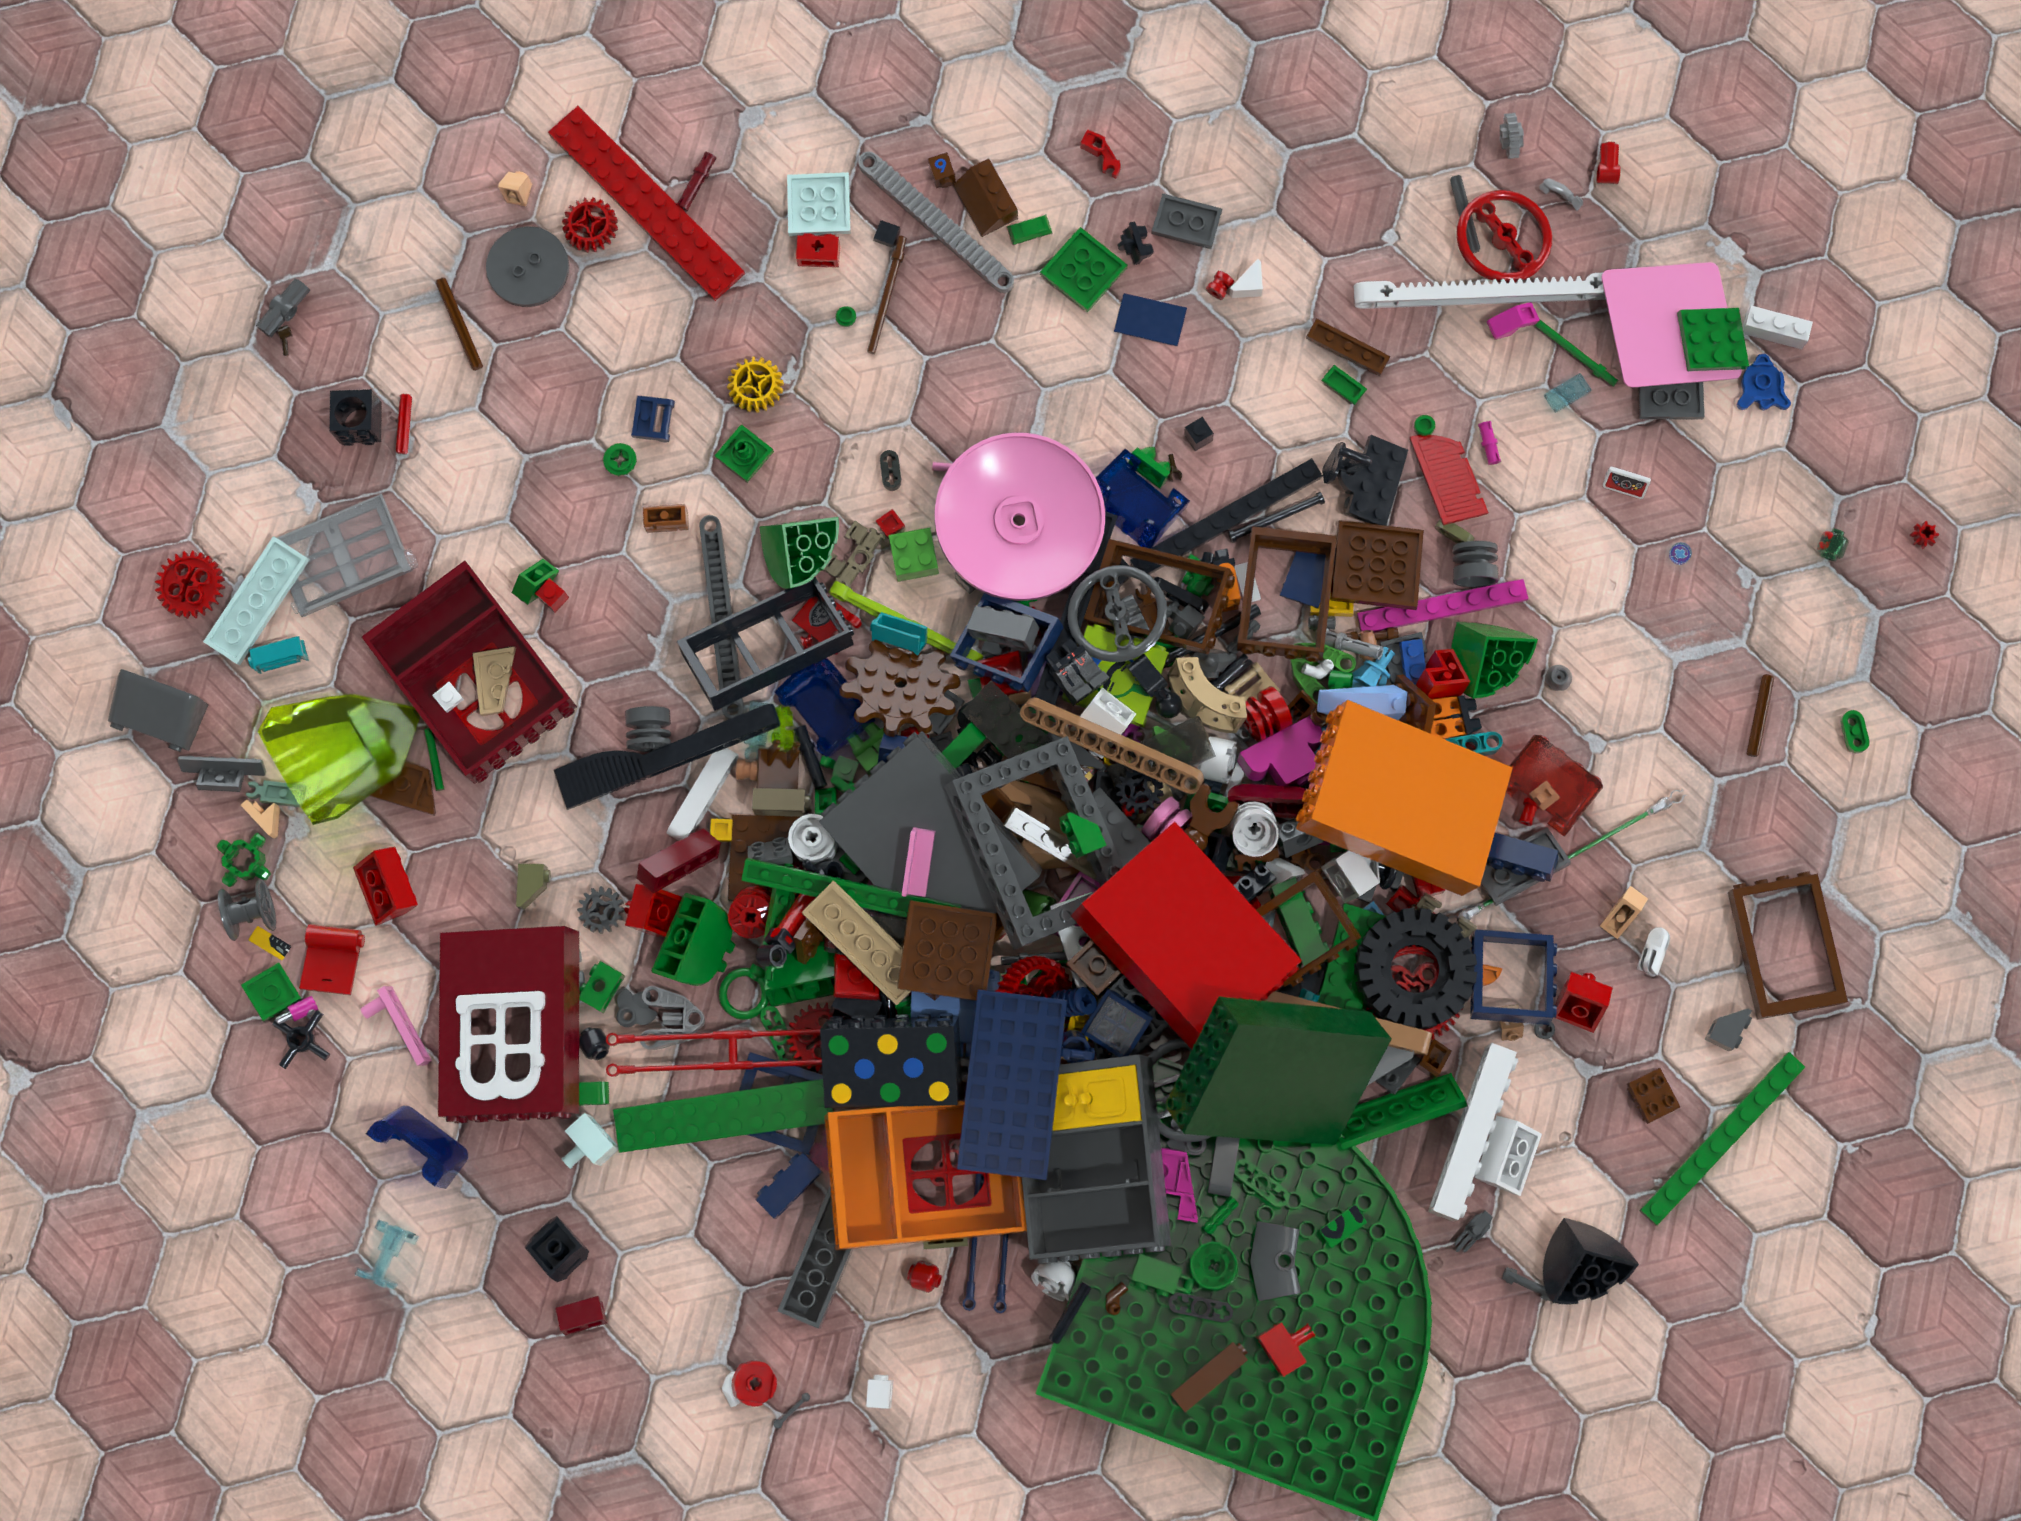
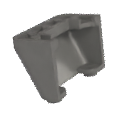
M121 669L117 677L108 721L111 723L110 727L123 731V728H130L169 743L168 748L181 752L184 749L189 751L209 704L185 691Z

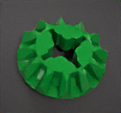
M624 443L610 446L603 457L605 468L610 474L617 476L628 475L629 472L634 470L637 462L636 453L633 448ZM622 452L623 458L627 461L622 462L619 467L618 462L614 460L619 459Z

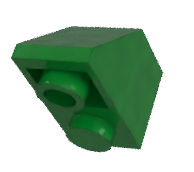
M1071 812L1059 818L1060 828L1066 834L1069 840V849L1072 854H1075L1076 859L1107 846L1097 824Z

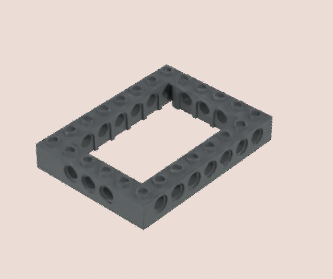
M1068 736L953 780L944 786L1013 950L1077 924L1071 915L1093 893L1033 917L982 795L997 787L1002 788L1017 779L1020 781L1035 772L1038 774L1050 767L1053 773L1052 779L1056 781L1062 795L1061 800L1065 802L1068 811L1097 824L1107 846L1087 854V861H1090L1096 874V882L1099 881L1100 886H1102L1123 867Z

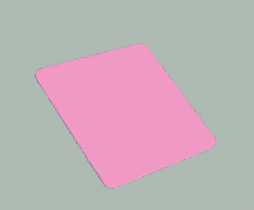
M1707 262L1604 271L1601 278L1623 382L1626 386L1634 388L1737 379L1741 375V369L1687 371L1677 313L1679 310L1727 308L1720 272L1716 264Z

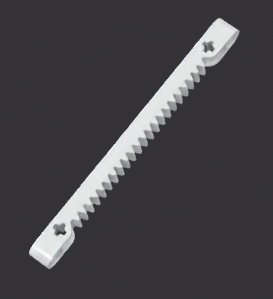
M1603 273L1590 274L1585 281H1582L1580 276H1577L1576 280L1573 281L1572 277L1569 276L1567 282H1565L1563 277H1560L1559 282L1556 281L1555 277H1552L1550 282L1544 277L1541 283L1538 278H1535L1534 283L1531 282L1530 278H1527L1525 283L1519 278L1517 283L1510 279L1509 284L1506 283L1505 279H1502L1500 284L1494 279L1492 284L1485 280L1484 285H1481L1479 280L1476 281L1475 285L1472 284L1471 280L1468 281L1467 285L1460 281L1458 286H1456L1454 281L1451 282L1450 286L1447 285L1446 281H1443L1442 286H1439L1438 282L1435 281L1433 287H1431L1429 282L1426 283L1425 287L1422 286L1421 282H1418L1417 287H1414L1413 283L1410 282L1408 288H1406L1404 283H1401L1400 288H1397L1389 281L1359 282L1354 285L1355 307L1360 309L1606 300L1601 278Z

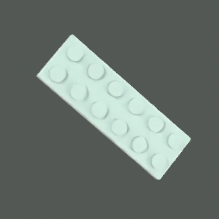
M273 536L203 642L240 665L310 559Z

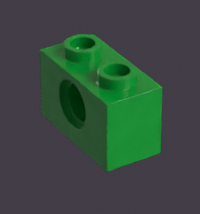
M600 961L598 965L595 964L590 970L589 975L591 977L587 984L583 983L580 987L579 1000L604 1014L625 975ZM604 981L605 988L600 992H596V983Z

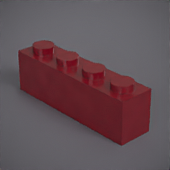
M704 828L693 832L688 837L676 841L664 850H659L651 857L641 860L638 864L636 879L652 893H656L716 860L721 843Z

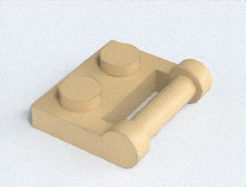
M1257 662L1252 664L1251 669L1231 685L1228 684L1223 689L1226 694L1245 697V701L1251 696L1257 699V693L1269 686L1274 687L1280 693V689ZM1255 675L1260 678L1258 682L1240 696L1236 694L1235 691Z

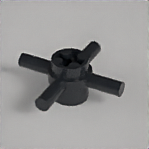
M316 1010L305 1027L291 1028L284 1022L278 1024L276 1019L274 1020L272 1025L287 1035L286 1040L290 1047L279 1063L281 1067L286 1069L297 1052L303 1053L310 1050L324 1061L329 1058L330 1053L315 1044V1036L312 1032L323 1017V1013ZM306 1035V1040L304 1039V1041L301 1043L302 1045L299 1046L300 1041L299 1039H296L297 1036Z

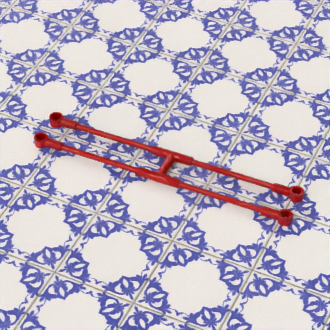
M820 1029L713 1031V1033L647 1036L609 1033L606 1036V1043L610 1046L635 1043V1041L728 1039L729 1061L713 1062V1064L635 1067V1065L618 1066L612 1063L607 1066L606 1073L611 1077H617L619 1074L705 1069L720 1071L748 1070L757 1067L822 1065V1059L770 1062L737 1060V1039H752L753 1037L813 1035L820 1034ZM614 1035L616 1042L611 1044L609 1039ZM612 1066H615L617 1068V1072L615 1074L610 1073V1068Z

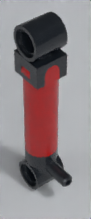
M806 859L802 863L808 872L840 879L842 877V867L836 861L817 862L813 865L809 859ZM799 894L778 927L771 928L764 941L767 944L761 945L757 949L756 960L758 964L765 967H779L785 963L787 954H791L795 948L794 936L807 918L802 911L816 897Z

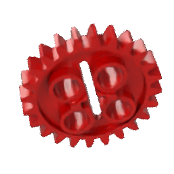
M183 551L182 557L175 554V561L168 558V566L161 565L165 571L157 572L161 580L155 581L160 586L155 591L161 594L157 599L164 601L162 606L168 608L171 614L175 612V615L179 618L183 614L186 619H189L190 614H192L196 619L198 612L205 616V609L208 608L210 611H213L212 603L219 605L216 598L223 597L219 590L225 589L220 584L225 581V578L219 576L223 571L217 568L219 564L215 561L212 562L210 556L205 558L202 552L197 556L195 551H191L189 556L188 553ZM184 568H188L187 574L181 576V571ZM207 574L206 581L200 582V578ZM180 587V592L177 595H173L174 589ZM196 594H200L199 599L195 602H192L193 596Z
M817 1002L816 1009H813L809 1004L807 1007L808 1012L801 1008V1017L794 1015L793 1019L796 1023L790 1022L789 1027L793 1030L821 1029L822 1027L818 1021L822 1018L830 1019L832 1017L829 1014L828 1002L825 1003L824 1008H821L819 1002ZM813 1034L810 1040H804L801 1035H788L792 1038L787 1040V1044L793 1045L789 1049V1053L796 1052L793 1060L799 1058L801 1060L822 1059V1057H817L814 1054L815 1049L821 1048V1040L811 1049H806L807 1046L817 1041L818 1034ZM809 1065L807 1070H810L813 1066L816 1073H818L822 1065Z

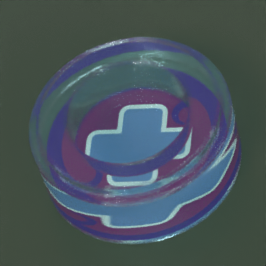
M1683 542L1674 544L1669 551L1671 561L1678 565L1687 563L1692 556L1690 546Z

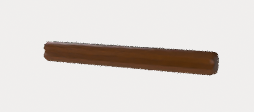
M444 277L437 279V288L471 368L477 371L483 368V364L449 284Z

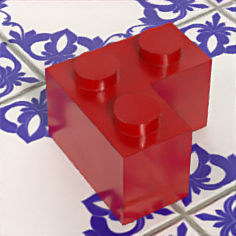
M1443 649L1433 652L1416 686L1430 699L1462 696L1470 680L1454 650Z

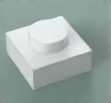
M450 682L432 695L447 713L464 700Z

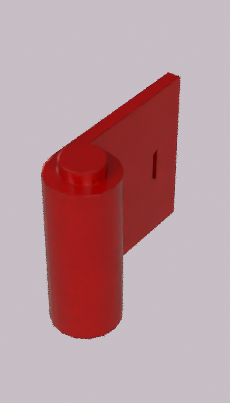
M309 924L305 933L307 952L299 989L351 996L360 948H363L365 944V935H362L361 930Z

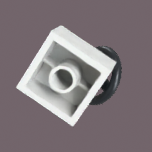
M1349 850L1339 854L1321 867L1344 903L1360 897L1377 884L1383 890L1389 889L1398 871Z

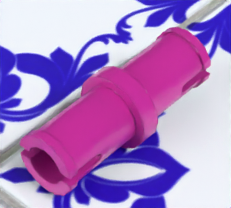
M1485 421L1478 424L1483 441L1481 446L1485 449L1488 465H1495L1501 462L1497 448L1498 440L1494 436L1492 422Z

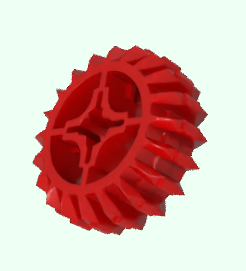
M584 197L583 203L580 204L576 200V207L570 205L569 209L571 212H565L566 219H562V223L565 225L562 230L566 233V240H570L571 246H576L579 251L584 248L585 252L588 253L590 248L597 252V247H601L604 250L605 243L611 245L609 238L616 237L614 232L618 231V226L616 225L618 219L614 217L616 215L615 211L611 209L608 203L604 205L601 199L596 203L594 197L588 202L587 198ZM591 212L599 213L604 217L593 216ZM589 219H590L591 222H592V223H591V231H590V229H589V224H590ZM576 233L588 234L589 238L581 237Z

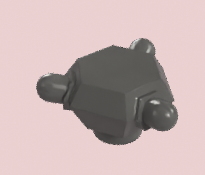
M1210 649L1209 655L1195 651L1189 653L1190 657H1198L1200 668L1205 677L1218 678L1219 672H1223L1230 663L1237 660L1236 654H1227L1222 650Z

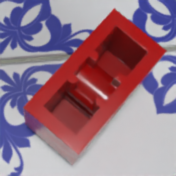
M811 233L797 235L796 261L798 266L839 268V237L833 234L815 236Z

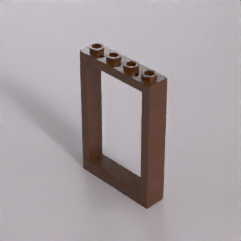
M1252 526L1237 651L1248 655L1259 653L1266 657H1274L1276 655L1284 656L1286 659L1303 658L1310 662L1323 660L1337 536ZM1258 548L1326 555L1315 647L1247 640Z
M1109 539L1100 569L1120 565L1123 556L1222 580L1202 643L1166 634H1161L1157 640L1160 643L1209 655L1210 649H1213L1216 643V637H1214L1216 630L1220 629L1222 624V610L1226 609L1229 597L1227 594L1229 588L1232 589L1235 582V576H1233L1234 574L1231 569ZM1110 581L1105 587H1112L1115 582ZM1097 582L1094 585L1084 619L1090 625L1097 624L1115 631L1110 621L1103 619L1108 601L1100 582ZM1127 625L1129 635L1146 639L1151 633L1150 630Z
M1810 871L1798 873L1796 878L1789 879V875L1777 877L1774 882H1768L1767 879L1755 881V885L1747 886L1746 883L1733 885L1734 889L1727 893L1757 1020L1847 1003L1848 998L1818 874L1811 875ZM1810 884L1835 991L1767 1003L1743 896Z

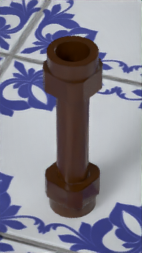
M1397 627L1386 628V631L1373 632L1376 640L1387 639L1388 641L1399 638ZM1357 631L1346 633L1347 637L1360 640L1361 634H1358Z

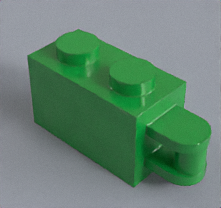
M1139 1254L1131 1280L1135 1281L1134 1286L1146 1290L1148 1286L1156 1288L1155 1293L1166 1297L1169 1296V1293L1174 1294L1175 1290L1191 1294L1195 1282L1194 1278L1181 1274L1183 1268L1143 1254ZM1179 1278L1186 1279L1183 1288L1177 1286Z

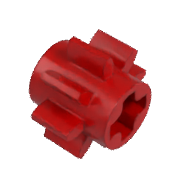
M1927 521L1922 524V527L1916 524L1913 527L1915 531L1910 534V537H1913L1915 541L1913 545H1921L1922 549L1927 546V543L1933 546L1936 543L1934 538L1939 536V533L1935 531L1936 525H1928Z

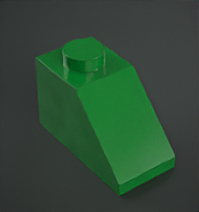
M541 559L518 575L511 593L528 605L538 598L535 593L549 578L553 581L559 570L546 560Z

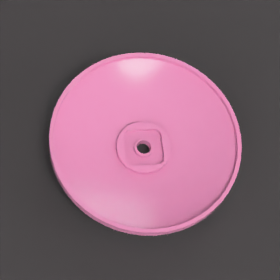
M1001 434L973 445L960 455L948 469L936 498V535L948 563L971 586L983 593L1001 599L1013 601L1036 600L1048 597L1067 588L1091 565L1104 534V500L1098 482L1089 467L1068 447L1053 439L1037 434ZM1017 515L1022 516L1025 520V523L1021 526H1017L1013 522V518Z

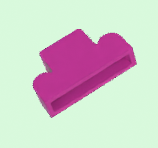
M1310 715L1240 752L1237 762L1246 776L1253 781L1262 780L1266 772H1269L1275 783L1279 786L1298 785L1301 787L1308 783L1310 772L1315 768L1316 762H1314L1315 754L1313 752L1317 750L1321 743L1322 729L1311 721Z

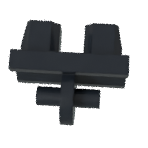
M1135 221L1130 222L1129 227L1123 230V234L1120 236L1122 241L1117 244V247L1120 251L1125 250L1126 255H1131L1133 264L1137 265L1143 259L1151 257L1154 250L1152 244L1142 243V239H1145L1148 233L1146 226H1137Z
M1260 863L1246 876L1238 880L1234 886L1250 902L1256 896L1263 894V890L1275 882L1277 878L1263 863Z

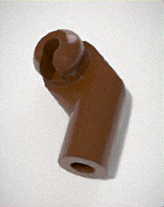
M1120 1282L1106 1294L1105 1308L1111 1315L1119 1314L1121 1310L1120 1297L1128 1291L1123 1282Z

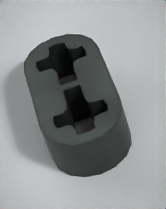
M884 451L880 456L882 482L887 490L895 491L900 488L902 482L899 457L895 451ZM888 456L895 459L892 461V468H888V463L884 462ZM889 473H893L894 479H898L894 481V485L886 482L890 479Z

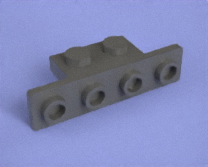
M178 756L177 759L182 772L199 773L196 783L198 790L240 792L245 775H266L263 760L255 758Z

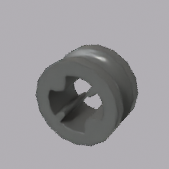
M1552 1022L1550 1025H1547V1027H1550V1032H1546L1545 1036L1541 1034L1542 1031L1539 1032V1027L1543 1025L1535 1024L1534 1032L1537 1037L1549 1039L1554 1035L1555 1026Z

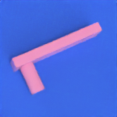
M383 986L377 991L380 996L361 1007L363 1016L368 1019L384 1008H387L417 1066H425L432 1062L393 987Z

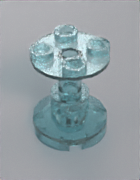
M378 1219L374 1228L384 1233L377 1248L381 1251L372 1272L357 1267L355 1275L373 1280V1283L395 1290L398 1283L384 1276L393 1256H399L404 1242L416 1245L419 1236L396 1225H388V1222Z

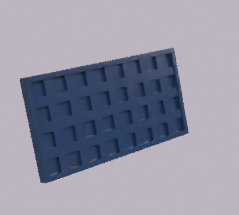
M978 990L957 1169L1047 1180L1067 1000Z

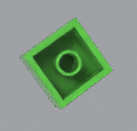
M931 528L889 535L898 582L939 574Z

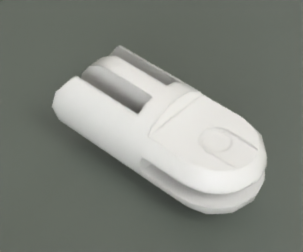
M1656 927L1648 934L1637 970L1655 975L1659 974L1670 942V935L1664 928Z

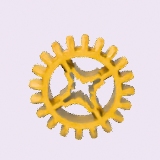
M752 357V362H748L744 358V365L737 363L738 370H731L734 376H728V381L731 382L727 384L728 390H731L729 396L734 398V404L739 403L740 409H744L747 406L748 412L755 408L756 413H759V408L763 407V410L767 411L766 405L769 404L774 407L773 399L779 401L780 397L778 394L783 393L781 386L784 385V382L780 379L782 374L777 372L778 367L776 365L772 366L770 360L764 364V358L762 357L758 362H756L755 357ZM754 371L764 372L767 375H756ZM748 374V379L739 386L742 378ZM752 378H754L755 382L758 383L759 392L757 391L756 387L753 386ZM772 383L770 390L763 396V390ZM743 394H754L757 398H748Z

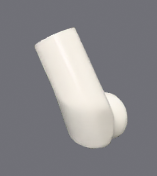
M1329 659L1324 660L1317 666L1305 663L1302 667V673L1316 679H1322L1330 674L1334 664Z
M731 1372L726 1376L722 1386V1391L730 1407L740 1403L734 1397L732 1390V1378L735 1372Z

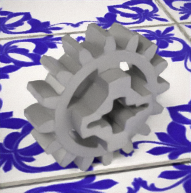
M1515 113L1504 114V123L1499 126V139L1502 149L1506 150L1508 159L1519 158V149L1524 146V132L1521 122H1517Z

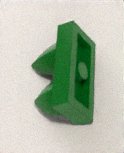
M1137 447L1132 452L1127 464L1161 489L1170 474V463L1167 461L1157 463L1154 460L1156 454L1155 447H1146L1141 450Z

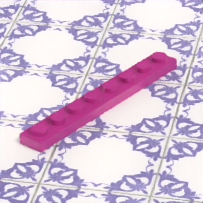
M1524 579L1418 600L1417 610L1384 607L1357 613L1361 632L1365 630L1378 632L1384 631L1389 627L1398 628L1528 601V595Z

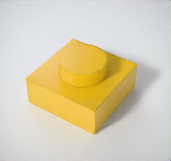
M711 819L710 834L718 841L731 842L733 819Z

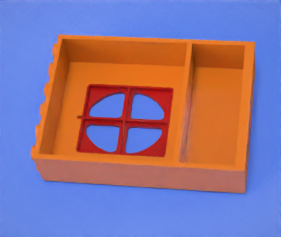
M959 1101L958 1105L899 1106L828 1112L824 1116L836 1250L1027 1231L1022 1177L960 1170L951 1166L949 1141L950 1139L961 1140L965 1101ZM934 1140L940 1141L942 1168L913 1171L911 1169V1162L918 1150ZM982 1174L984 1176V1183L980 1191L968 1202L961 1205L955 1204L953 1177ZM943 1178L946 1195L945 1206H936L923 1200L913 1189L912 1182L915 1179Z

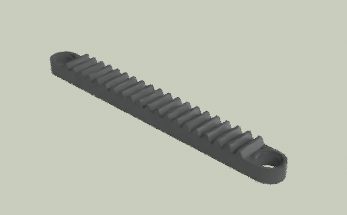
M707 515L700 521V535L711 624H714L733 615L722 526L716 516ZM707 522H715L716 529L714 531L708 532L705 530ZM731 636L714 644L719 690L741 680L737 646ZM743 698L722 708V712L727 719L744 713ZM732 704H736L739 707V712L736 715H730L727 712L728 707Z

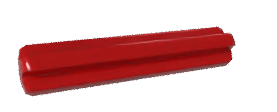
M401 394L399 401L396 452L401 455L408 453L412 396L410 394Z

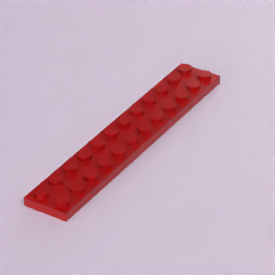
M576 106L548 131L549 136L714 301L745 275V271L680 206L676 205L677 203L579 106Z

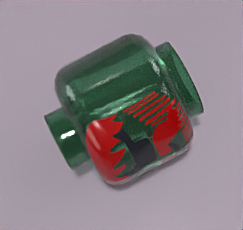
M1835 528L1832 531L1823 532L1817 546V550L1822 558L1836 561L1844 557L1849 544V539L1844 536L1845 532Z

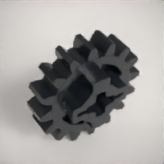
M1126 770L1127 777L1120 776L1119 780L1122 784L1116 785L1117 790L1120 791L1116 793L1117 798L1121 799L1120 805H1126L1128 812L1133 808L1135 814H1138L1139 810H1143V813L1147 814V808L1155 810L1153 804H1160L1161 801L1158 797L1164 796L1163 791L1159 790L1164 788L1163 783L1136 770H1133V773ZM1151 782L1154 785V793L1149 789ZM1126 788L1131 792L1129 799L1126 796ZM1142 788L1144 789V792H1142V791H1139L1138 793L1136 792V789H1138V790H1141Z

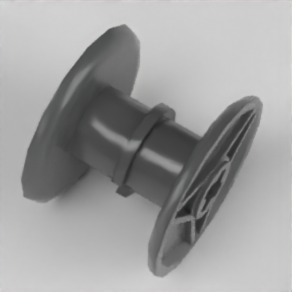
M259 879L255 884L256 897L247 898L245 896L241 898V901L233 902L226 890L220 889L218 891L220 916L226 933L232 941H236L239 937V923L242 922L252 923L254 919L262 918L263 923L269 930L274 931L276 929L277 922L274 903L264 880Z

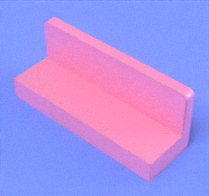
M921 828L912 829L902 889L903 897H906L908 894L926 896L936 831Z

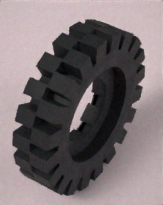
M1408 908L1385 916L1368 930L1362 938L1363 941L1358 946L1355 955L1357 961L1354 963V975H1357L1358 981L1355 983L1358 992H1362L1364 996V1003L1368 1008L1372 1007L1376 1011L1375 1015L1377 1017L1417 1029L1430 1028L1447 1021L1464 1007V1003L1469 1000L1473 992L1472 986L1476 983L1477 972H1474V966L1477 965L1476 955L1471 953L1470 948L1473 946L1469 938H1464L1461 934L1463 929L1456 922L1452 924L1448 921L1449 917L1441 913H1431L1432 910L1420 908L1419 910H1414L1413 908ZM1418 945L1425 947L1437 959L1439 966L1438 978L1435 984L1427 991L1421 993L1405 991L1398 986L1392 976V960L1396 953L1406 946Z

